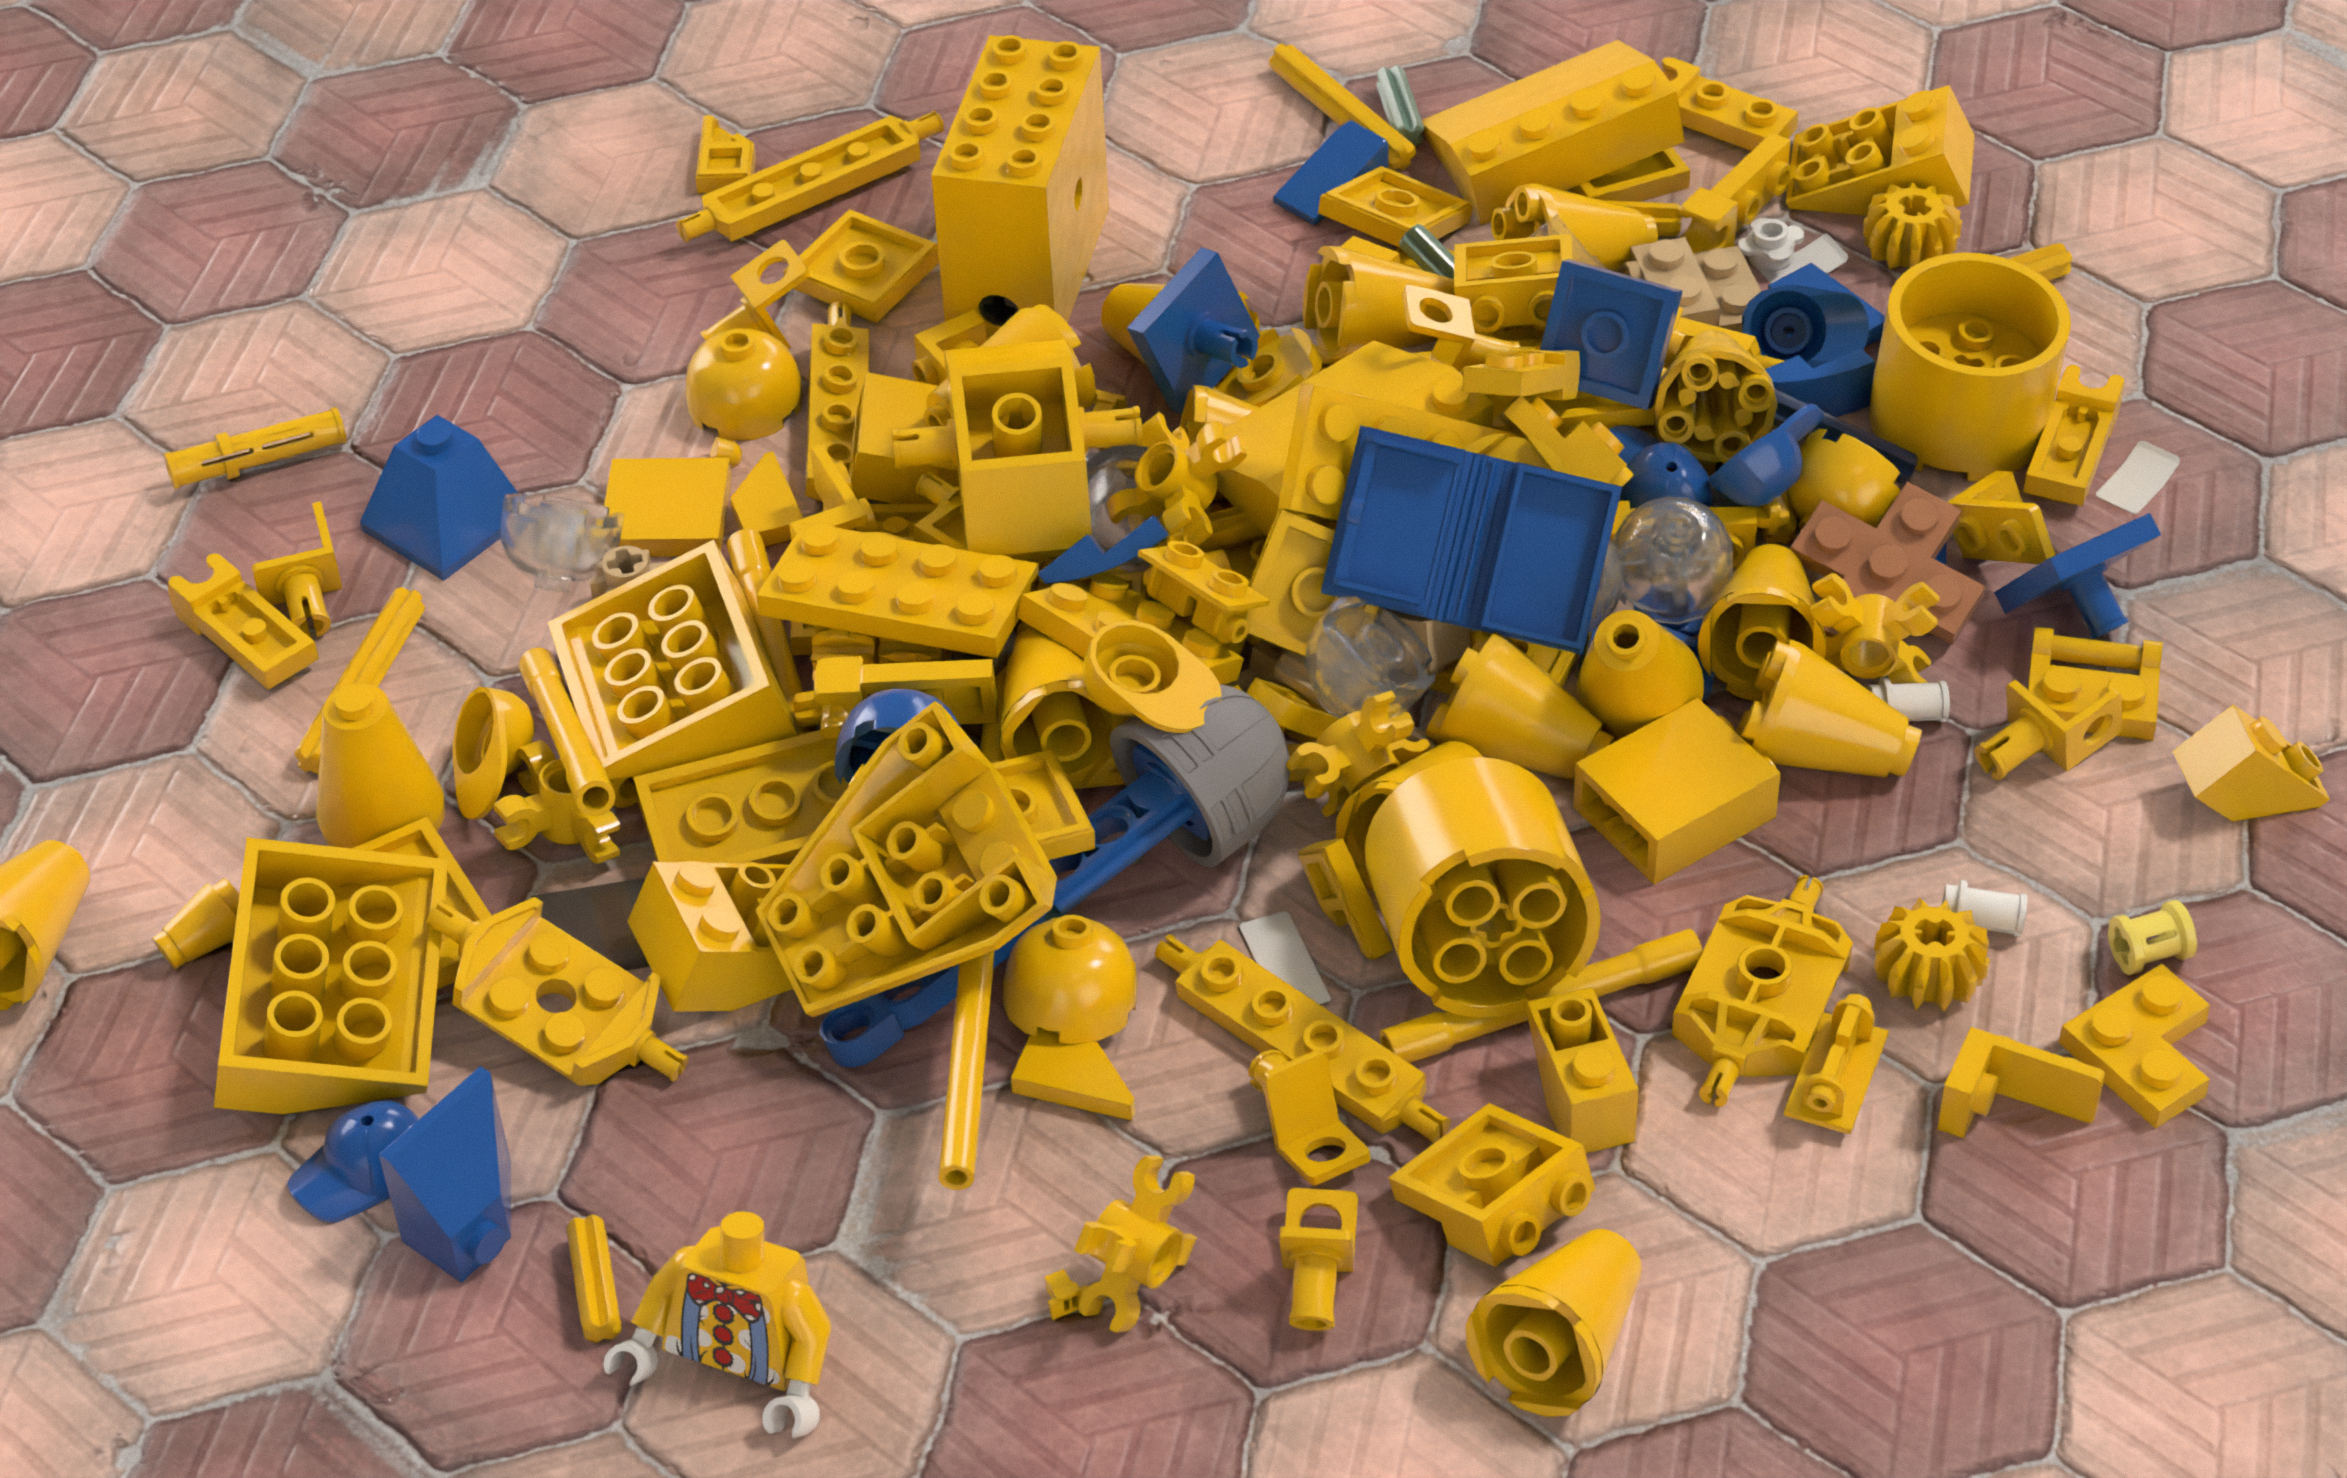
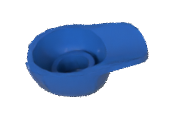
M1785 285L1761 291L1748 302L1742 315V333L1756 336L1761 355L1783 361L1799 355L1807 364L1815 368L1860 348L1864 349L1869 336V322L1863 304L1851 294L1806 286ZM1786 327L1794 328L1793 336H1785L1784 330Z
M1816 404L1803 406L1778 428L1734 455L1707 479L1708 482L1727 499L1739 505L1759 507L1769 504L1799 480L1803 462L1798 442L1824 420L1823 412Z
M1621 425L1609 429L1625 446L1618 456L1634 474L1622 487L1619 501H1629L1630 509L1712 507L1713 491L1712 485L1707 480L1709 476L1698 459L1686 448L1674 442L1664 443L1633 426ZM1667 468H1672V469H1674L1675 471H1674V472H1670V471L1667 470Z
M389 1100L372 1101L352 1108L340 1115L327 1129L324 1145L289 1178L287 1186L290 1195L312 1216L321 1221L331 1223L343 1221L389 1199L390 1195L378 1154L419 1120L418 1116L404 1105Z

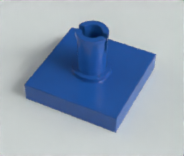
M1203 247L1191 257L1127 327L1170 410L1179 414L1183 412L1189 389L1193 390L1192 385L1207 386L1213 389L1233 366L1238 368L1248 366L1247 359L1242 358V356L1250 360L1255 358L1258 350L1257 339L1260 337L1218 252Z
M1571 259L1562 260L1540 350L1579 351L1580 376L1578 391L1645 410L1653 408L1683 290Z
M2151 513L2145 514L2045 560L1994 593L2004 613L2007 614L2059 589H2062L2063 592L2069 590L2091 632L2092 640L2129 622L2127 616H2124L2103 572L2108 570V566L2159 537L2161 533Z

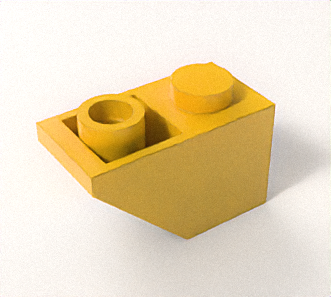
M2234 704L2172 751L2194 797L2232 822L2319 808L2330 800L2318 777L2323 772V767L2311 749L2301 741L2292 745L2284 739L2281 732L2269 719L2261 716L2256 720Z
M1593 987L1528 1001L1526 1012L1546 1106L1558 1133L1583 1144L1585 1153L1635 1142L1639 1088Z

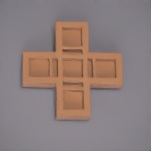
M1909 482L1905 484L1877 528L1821 500L1790 547V550L1799 557L1803 566L1824 577L1830 573L1840 576L1850 588L1854 598L1864 594H1878L1896 602L1900 595L1910 586L1924 582L1940 596L1939 602L1927 609L1938 619V625L1928 633L1951 645L1954 644L1984 598L1986 586L1935 560L1960 522L1962 510ZM1824 626L1827 637L1832 638L1839 634L1833 627Z

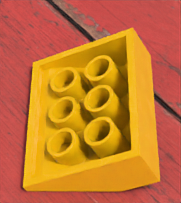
M1619 40L1422 119L1425 127L1422 132L1463 198L1469 201L1470 204H1473L1472 212L1480 225L1491 222L1494 210L1505 207L1507 199L1518 186L1537 183L1566 191L1581 183L1588 182L1685 142L1677 91L1654 59Z
M1373 340L1224 428L1223 431L1226 438L1224 443L1228 442L1232 437L1239 435L1243 439L1247 456L1238 466L1215 473L1218 482L1217 490L1234 506H1237L1241 513L1245 512L1247 518L1268 537L1277 511L1280 510L1277 507L1301 384H1316L1493 428L1494 402L1483 393L1462 392L1463 375L1454 367ZM1290 512L1334 531L1336 530L1337 522Z
M714 540L547 622L578 719L596 759L602 763L609 779L635 777L799 735L745 594Z
M246 837L213 1108L283 1115L427 1093L442 933L433 927L427 926L426 920L434 907L437 908L439 901L443 900L445 902L449 859Z

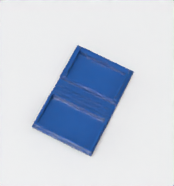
M1360 425L1321 594L1491 634L1498 632L1508 638L1583 655L1622 486L1520 462H1511Z

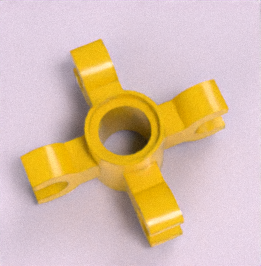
M1158 412L1142 425L1143 441L1148 449L1141 456L1135 470L1137 487L1121 490L1108 500L1107 508L1110 521L1116 525L1128 516L1127 519L1130 531L1132 532L1152 515L1157 517L1163 513V521L1168 532L1174 534L1183 528L1188 543L1198 546L1213 534L1212 524L1204 510L1210 505L1217 491L1218 482L1215 473L1232 469L1243 462L1247 456L1243 439L1236 435L1224 443L1226 438L1222 424L1215 420L1200 429L1196 442L1190 446L1185 430L1179 426L1173 432H1170L1166 426L1164 415Z
M1830 573L1812 584V590L1822 600L1810 606L1809 612L1818 623L1825 627H1833L1839 632V634L1832 638L1826 636V661L1843 673L1847 671L1859 678L1876 679L1887 675L1891 684L1928 683L1918 672L1929 667L1931 660L1919 647L1914 645L1908 646L1902 639L1910 635L1922 636L1938 625V619L1927 609L1937 604L1940 596L1924 582L1916 583L1906 589L1898 600L1894 602L1890 598L1878 594H1864L1854 598L1846 582L1835 573Z
M1392 690L1366 699L1361 707V711L1350 713L1334 722L1322 732L1316 743L1307 742L1301 744L1286 762L1289 771L1295 770L1298 767H1305L1311 770L1306 775L1303 783L1305 787L1303 792L1307 798H1319L1328 791L1329 801L1321 811L1325 817L1339 813L1348 797L1358 788L1423 754L1430 746L1426 738L1420 739L1417 742L1405 739L1412 733L1415 724L1409 712L1399 711L1393 713L1390 717L1388 716V707L1396 697Z
M537 740L519 747L518 755L526 762L529 770L518 773V780L522 787L533 795L525 798L520 795H509L494 803V811L508 824L494 830V836L507 850H516L527 845L534 839L537 833L541 832L545 838L558 844L571 845L581 843L584 852L595 864L620 856V849L612 842L608 835L620 830V823L616 816L610 810L600 816H588L578 809L566 781V770L561 759L556 760L552 750L543 740ZM630 777L609 779L615 792V807L625 808L638 802L634 785L628 779Z
M1158 1155L1144 1156L1135 1166L1133 1187L1136 1196L1133 1203L1130 1204L1123 1199H1116L1111 1202L1096 1222H1085L1074 1248V1251L1077 1253L1090 1254V1256L1106 1264L1100 1281L1089 1285L1082 1293L1079 1301V1313L1085 1316L1098 1315L1103 1307L1104 1300L1107 1296L1110 1297L1115 1304L1116 1313L1109 1329L1115 1333L1129 1331L1136 1324L1140 1315V1301L1137 1295L1140 1284L1150 1289H1156L1169 1278L1176 1265L1183 1266L1187 1264L1197 1240L1196 1236L1189 1233L1184 1234L1181 1230L1167 1223L1173 1206L1183 1203L1190 1196L1194 1187V1174L1188 1171L1175 1172L1166 1191L1162 1190L1157 1181V1174L1164 1159Z

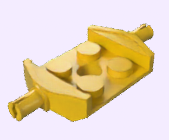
M1809 875L1798 877L1789 900L1782 898L1781 902H1775L1745 895L1725 904L1673 1012L1672 1035L1712 1066L1704 1084L1699 1090L1701 1099L1709 1105L1715 1093L1717 1094L1715 1106L1722 1107L1726 1105L1729 1099L1728 1096L1739 1076L1798 1075L1806 1057L1809 1044L1841 972H1847L1850 967L1853 942L1839 922L1814 913L1817 901L1824 891L1823 884L1815 877L1812 878L1809 888L1806 887ZM1757 967H1769L1781 975L1774 979L1765 980L1756 978L1749 972Z
M533 897L486 917L482 922L478 920L473 922L447 905L443 900L437 903V908L434 907L427 917L426 925L433 927L459 944L458 955L461 956L454 984L452 1005L577 1085H597L628 1064L635 1067L641 1059L673 1082L678 1079L679 1074L681 1075L686 1068L689 1056L683 1055L660 1039L655 1038L656 1033L651 1030L661 976L652 972L647 981L643 982L541 917L543 906L541 900ZM547 994H560L567 997L572 1002L573 1007L565 1012L552 1013L544 1010L537 1000Z

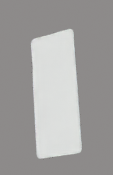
M1279 912L1239 925L1257 964L1318 1004H1324L1331 1000L1288 912Z

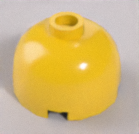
M732 329L716 334L699 346L687 366L685 396L688 412L695 426L703 430L702 423H704L708 427L715 428L720 438L731 441L755 440L775 434L784 428L783 418L790 415L793 409L795 416H797L802 408L803 391L797 364L789 349L769 333L754 329Z
M1818 429L1811 433L1800 447L1803 462L1800 478L1793 486L1786 490L1790 506L1796 513V517L1800 520V530L1803 529L1821 500L1877 528L1901 492L1894 483L1900 472L1879 452L1852 436L1842 433L1837 442H1833L1828 439H1822L1827 431L1826 429Z
M1078 915L1052 918L1029 928L1011 949L1003 980V1006L1008 1019L1024 1033L1037 1037L1039 1027L1047 1031L1059 1032L1058 1043L1078 1044L1099 1041L1120 1032L1128 1024L1129 1011L1132 1008L1134 1010L1136 1008L1138 988L1136 964L1122 937L1108 926Z

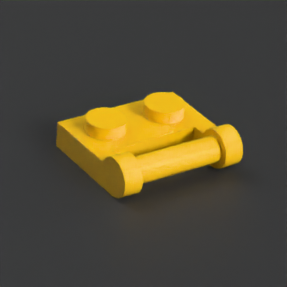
M2034 627L2027 689L2066 722L2104 694L2115 689L2122 695V730L2117 736L2153 740L2157 724L2163 642L2143 639L2142 645L2058 636L2054 635V629ZM2055 660L2138 670V675L2050 665V662ZM2105 715L2098 717L2092 722L2086 732L2095 733L2102 725Z

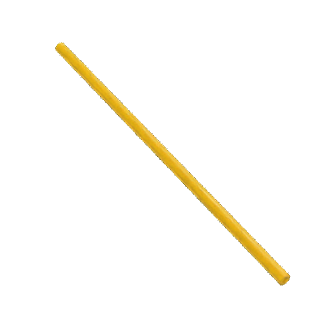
M1021 619L1018 620L998 657H989L993 661L998 697V723H983L980 751L991 764L1005 760L1000 749L999 738L1007 657L1012 641L1022 632ZM995 951L959 964L938 1175L940 1183L952 1190H963L970 1187L975 1177Z

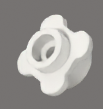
M1760 218L1751 223V232L1747 237L1738 241V246L1742 254L1748 256L1749 262L1754 267L1766 271H1776L1791 264L1794 258V246L1804 241V231L1798 226L1788 227L1780 220Z

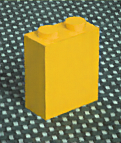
M870 372L865 373L854 419L849 470L853 493L856 497H864L892 504H935L916 492L918 480L923 474L926 475L928 471H932L936 476L953 487L959 486L958 469L952 468L951 462L895 468L892 429L898 428V430L927 427L924 413L927 410V397L938 387L937 385Z
M1697 697L1576 762L1573 808L1655 885L1776 818L1781 773L1767 755L1759 754L1736 733L1732 724L1726 718L1717 716Z

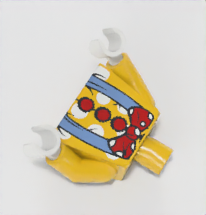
M745 1211L728 1214L722 1219L720 1226L710 1228L696 1246H682L655 1273L631 1321L637 1325L632 1338L609 1349L604 1358V1371L607 1375L616 1372L624 1360L625 1353L630 1352L634 1355L638 1365L637 1372L630 1381V1386L647 1379L657 1368V1352L652 1344L658 1335L663 1337L662 1350L782 1391H786L788 1388L786 1396L775 1398L766 1405L762 1415L763 1426L769 1434L781 1432L787 1423V1413L790 1408L795 1416L792 1438L805 1436L817 1427L820 1420L817 1403L809 1396L811 1385L819 1386L831 1334V1320L813 1288L809 1285L805 1259L797 1251L764 1241V1221L760 1216Z

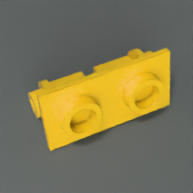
M1170 541L1167 546L1140 549L1137 556L1151 564L1143 576V584L1147 586L1148 595L1182 617L1191 615L1195 600H1197L1191 623L1221 643L1241 642L1249 632L1250 625L1246 621L1248 610L1269 606L1270 600L1249 587L1247 578L1237 572L1217 567L1203 558L1204 552L1193 544L1183 541Z
M1850 994L1845 999L1836 1003L1833 1014L1823 1013L1785 1107L1784 1116L1851 1135L1889 1035V1030L1874 1026L1875 1015L1868 998L1860 994Z

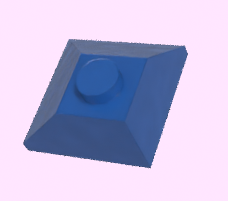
M437 414L393 446L360 520L362 531L445 581L530 517L528 505L481 441Z
M480 1066L378 1154L402 1242L461 1283L479 1266L492 1261L500 1253L504 1244L511 1238V1158L491 1073Z

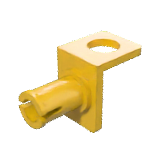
M786 240L778 241L730 276L743 294V297L739 299L742 305L707 330L701 331L700 334L705 341L716 334L732 329H754L769 333L780 340L788 349L792 348L765 309L810 276V271ZM777 262L789 264L788 271L781 280L772 284L761 283V275L768 266Z
M1406 285L1402 292L1407 328L1413 332L1439 338L1431 352L1430 360L1461 371L1465 366L1485 364L1486 354L1488 353L1508 354L1509 348L1520 347L1516 341H1505L1476 334L1474 332L1470 302L1467 298L1413 285ZM1427 304L1439 308L1447 315L1448 322L1440 323L1429 319L1422 313L1419 305Z
M321 501L312 503L322 548L252 565L258 594L271 605L286 602L290 621L310 638L307 618L312 617L317 637L328 632L331 627V620L327 614L322 593L343 588Z
M2013 680L2006 685L2007 718L2010 724L1986 742L1977 745L1974 751L1980 766L1986 773L1990 772L1995 766L1997 767V769L1991 772V777L1998 781L2002 780L2007 776V773L2038 751L2045 753L2067 772L2121 732L2122 695L2115 689H2112L2066 722L2017 680ZM2105 715L2100 728L2092 736L2084 739V734L2092 722L2098 717Z
M1272 1049L1263 1051L1254 1058L1248 1069V1076L1254 1079L1249 1080V1082L1265 1096L1275 1149L1310 1185H1319L1370 1162L1369 1148L1339 1120L1328 1058L1321 1050H1314L1291 1061H1288L1287 1057L1280 1051ZM1326 1145L1340 1146L1345 1149L1342 1155L1329 1161L1319 1162L1307 1158L1311 1151Z
M1291 1188L1288 1191L1285 1226L1280 1227L1279 1242L1282 1268L1294 1269L1292 1309L1289 1314V1324L1295 1328L1308 1331H1325L1335 1326L1333 1314L1337 1271H1354L1358 1195L1353 1191ZM1323 1206L1331 1208L1339 1215L1342 1226L1341 1229L1300 1227V1223L1307 1211L1314 1207Z

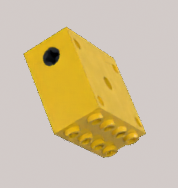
M989 35L931 174L945 321L974 309L986 321L988 340L1020 309L1028 306L1032 308L1038 304H1043L1061 315L1068 323L1109 211L1100 47L1079 45L1071 41L1051 42L1023 39L1015 35Z

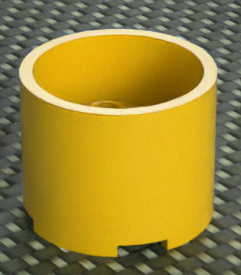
M1983 253L1940 255L1926 259L1909 268L1895 282L1888 299L1870 397L1869 420L1874 434L1916 454L1918 464L1915 469L1920 472L1925 465H1929L1943 470L1966 472L1967 481H1980L1994 471L2015 472L2028 464L2033 458L2043 429L2052 412L2070 334V312L2060 292L2045 277L2031 268L2007 258Z
M1467 757L1453 759L1433 765L1413 775L1399 785L1379 807L1370 824L1365 842L1367 873L1403 972L1406 973L1414 985L1431 997L1434 1006L1467 1017L1486 1018L1515 1014L1526 1010L1527 1002L1530 999L1552 988L1567 974L1576 978L1590 959L1599 937L1601 923L1599 902L1552 794L1535 775L1516 764L1495 758Z

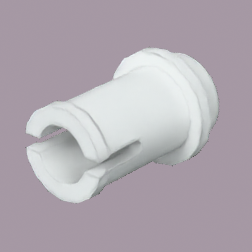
M1881 678L1878 684L1868 685L1866 688L1908 717L1909 721L1946 722V719L1949 717L1950 697L1945 681L1891 684L1889 678Z
M1960 880L1958 886L1945 885L1942 903L1947 899L1952 912L1958 913L1972 910L1975 926L1985 928L1987 931L2013 934L2016 937H2021L2026 918L2027 894L2020 893L2018 895L1969 888L1967 880Z

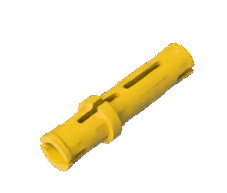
M333 407L328 411L286 422H279L230 437L227 432L215 434V441L172 453L166 452L163 453L171 484L174 489L181 488L180 486L225 475L227 480L240 476V470L290 458L338 443L344 444L347 443V437L340 412L337 407ZM309 433V434L306 435V436H302V437H298V438H294V439H291V440H287V441H283V442H280V443H276V444H272V445H269V446L262 447L264 444H268V443H272V442H275V441L283 440V439H286V438H290V437L298 436V435H301V434ZM249 449L248 451L243 453L235 454L232 456L230 455L238 451ZM220 456H225V457L219 458V459H217V460H213V461H209V462H206V463H202V461H205V460H209V459L216 458V457H220Z

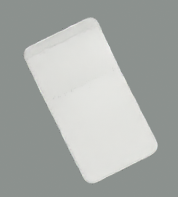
M1823 234L1801 250L1794 252L1793 261L1787 267L1776 271L1757 269L1770 283L1811 262L1828 274L1848 260V254L1830 235Z
M2139 441L2123 465L2096 492V496L2132 514H2137L2166 484L2178 467L2180 458L2146 441Z

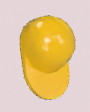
M1136 620L1114 621L1099 629L1091 640L1085 655L1082 673L1088 695L1099 707L1111 714L1126 717L1137 716L1147 724L1163 731L1187 733L1192 729L1199 728L1205 724L1204 712L1208 706L1202 709L1200 707L1207 700L1222 697L1219 682L1210 668L1173 637L1152 624Z
M477 687L469 694L461 707L453 737V768L457 803L465 818L480 820L490 812L498 799L504 778L513 773L524 762L518 755V748L533 742L534 720L528 705L514 693L488 687Z

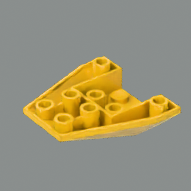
M934 701L881 743L755 909V912L805 1014L815 1017L998 950L1052 909L1057 876L1003 777L946 709Z

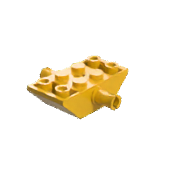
M1065 339L944 350L952 419H947V425L902 430H898V428L892 429L895 468L951 462V467L958 469L967 551L989 555H1005L1018 560L1057 557L1087 534L1092 536L1085 455H1088V449L1126 445L1142 446L1143 432L1142 421L1139 418V406H1132V408L1084 412V408L1079 407L1073 359Z

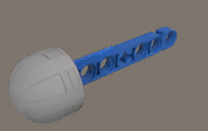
M1219 684L1222 697L1207 700L1200 707L1202 709L1208 706L1204 712L1205 724L1199 728L1192 729L1187 733L1167 732L1147 724L1137 716H1131L1123 724L1116 727L1110 734V747L1117 769L1127 787L1088 816L1095 831V849L1048 860L1056 875L1068 870H1075V872L1067 878L1057 881L1051 910L1001 948L995 950L993 969L1009 957L1015 943L1029 928L1066 914L1165 837L1194 862L1206 867H1216L1261 832L1279 810L1285 798L1290 771L1286 765L1289 759L1286 741L1278 723L1270 712L1247 693ZM1126 832L1115 841L1099 844L1102 839L1111 834ZM959 964L830 1011L820 1025V1035L835 1063L843 1067H857L869 1063L905 1037L903 1030L922 1024L956 998ZM916 986L921 987L910 997L893 1001L899 993ZM868 1026L861 1035L854 1039L840 1041L845 1034L853 1029Z

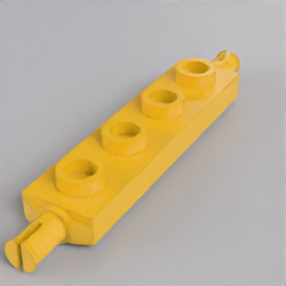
M935 110L910 122L890 115L701 196L702 211L676 221L678 234L682 240L684 239L685 243L710 231H718L731 242L751 235L771 224L797 215L808 208L838 195L848 193L852 189L882 176L892 174L898 169L921 160L919 141L937 133H942L944 131L943 120Z
M834 302L828 307V325L812 323L805 496L819 501L822 500L815 489L810 448L823 444L833 462L842 461L849 473L855 413L865 373L869 372V329L851 327L852 309L845 302H843L841 317H839V302ZM823 503V511H826L827 508Z
M1171 934L1165 936V942L1163 940L1159 942L1155 950L1156 959L1180 973L1179 978L1175 980L1178 998L1260 1053L1271 1049L1278 1050L1287 1057L1288 1061H1291L1314 1050H1321L1328 1058L1336 1104L1379 1133L1384 1134L1399 1127L1401 1124H1407L1428 1138L1430 1142L1435 1143L1440 1139V1135L1443 1137L1448 1132L1451 1124L1450 1118L1443 1116L1422 1102L1427 1090L1425 1073L1223 940L1219 939L1213 946L1199 953L1177 940Z

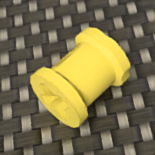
M2178 900L2163 903L2160 911L2133 919L2122 914L2109 920L2108 939L2113 957L2123 973L2129 976L2141 972L2144 964L2171 956H2175L2182 961L2192 958L2196 954L2197 936L2195 927L2186 907ZM2158 935L2156 938L2146 940L2148 937Z

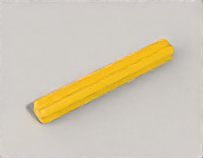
M1280 43L1273 48L1274 54L1269 58V66L1274 72L1340 127L1351 120L1386 139L1389 145V168L1405 170L1411 165L1410 160L1415 156L1416 149L1409 140L1295 46H1285Z
M399 587L392 592L329 696L338 689L350 684L379 686L425 610V606L421 602L422 595L415 589L409 591L403 587ZM323 706L294 751L295 757L299 760L297 766L304 772L312 771L318 775Z

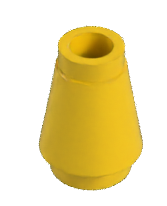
M226 878L221 879L213 886L206 882L162 928V931L152 937L159 951L174 969L179 968L185 962L188 963L234 940L239 892Z

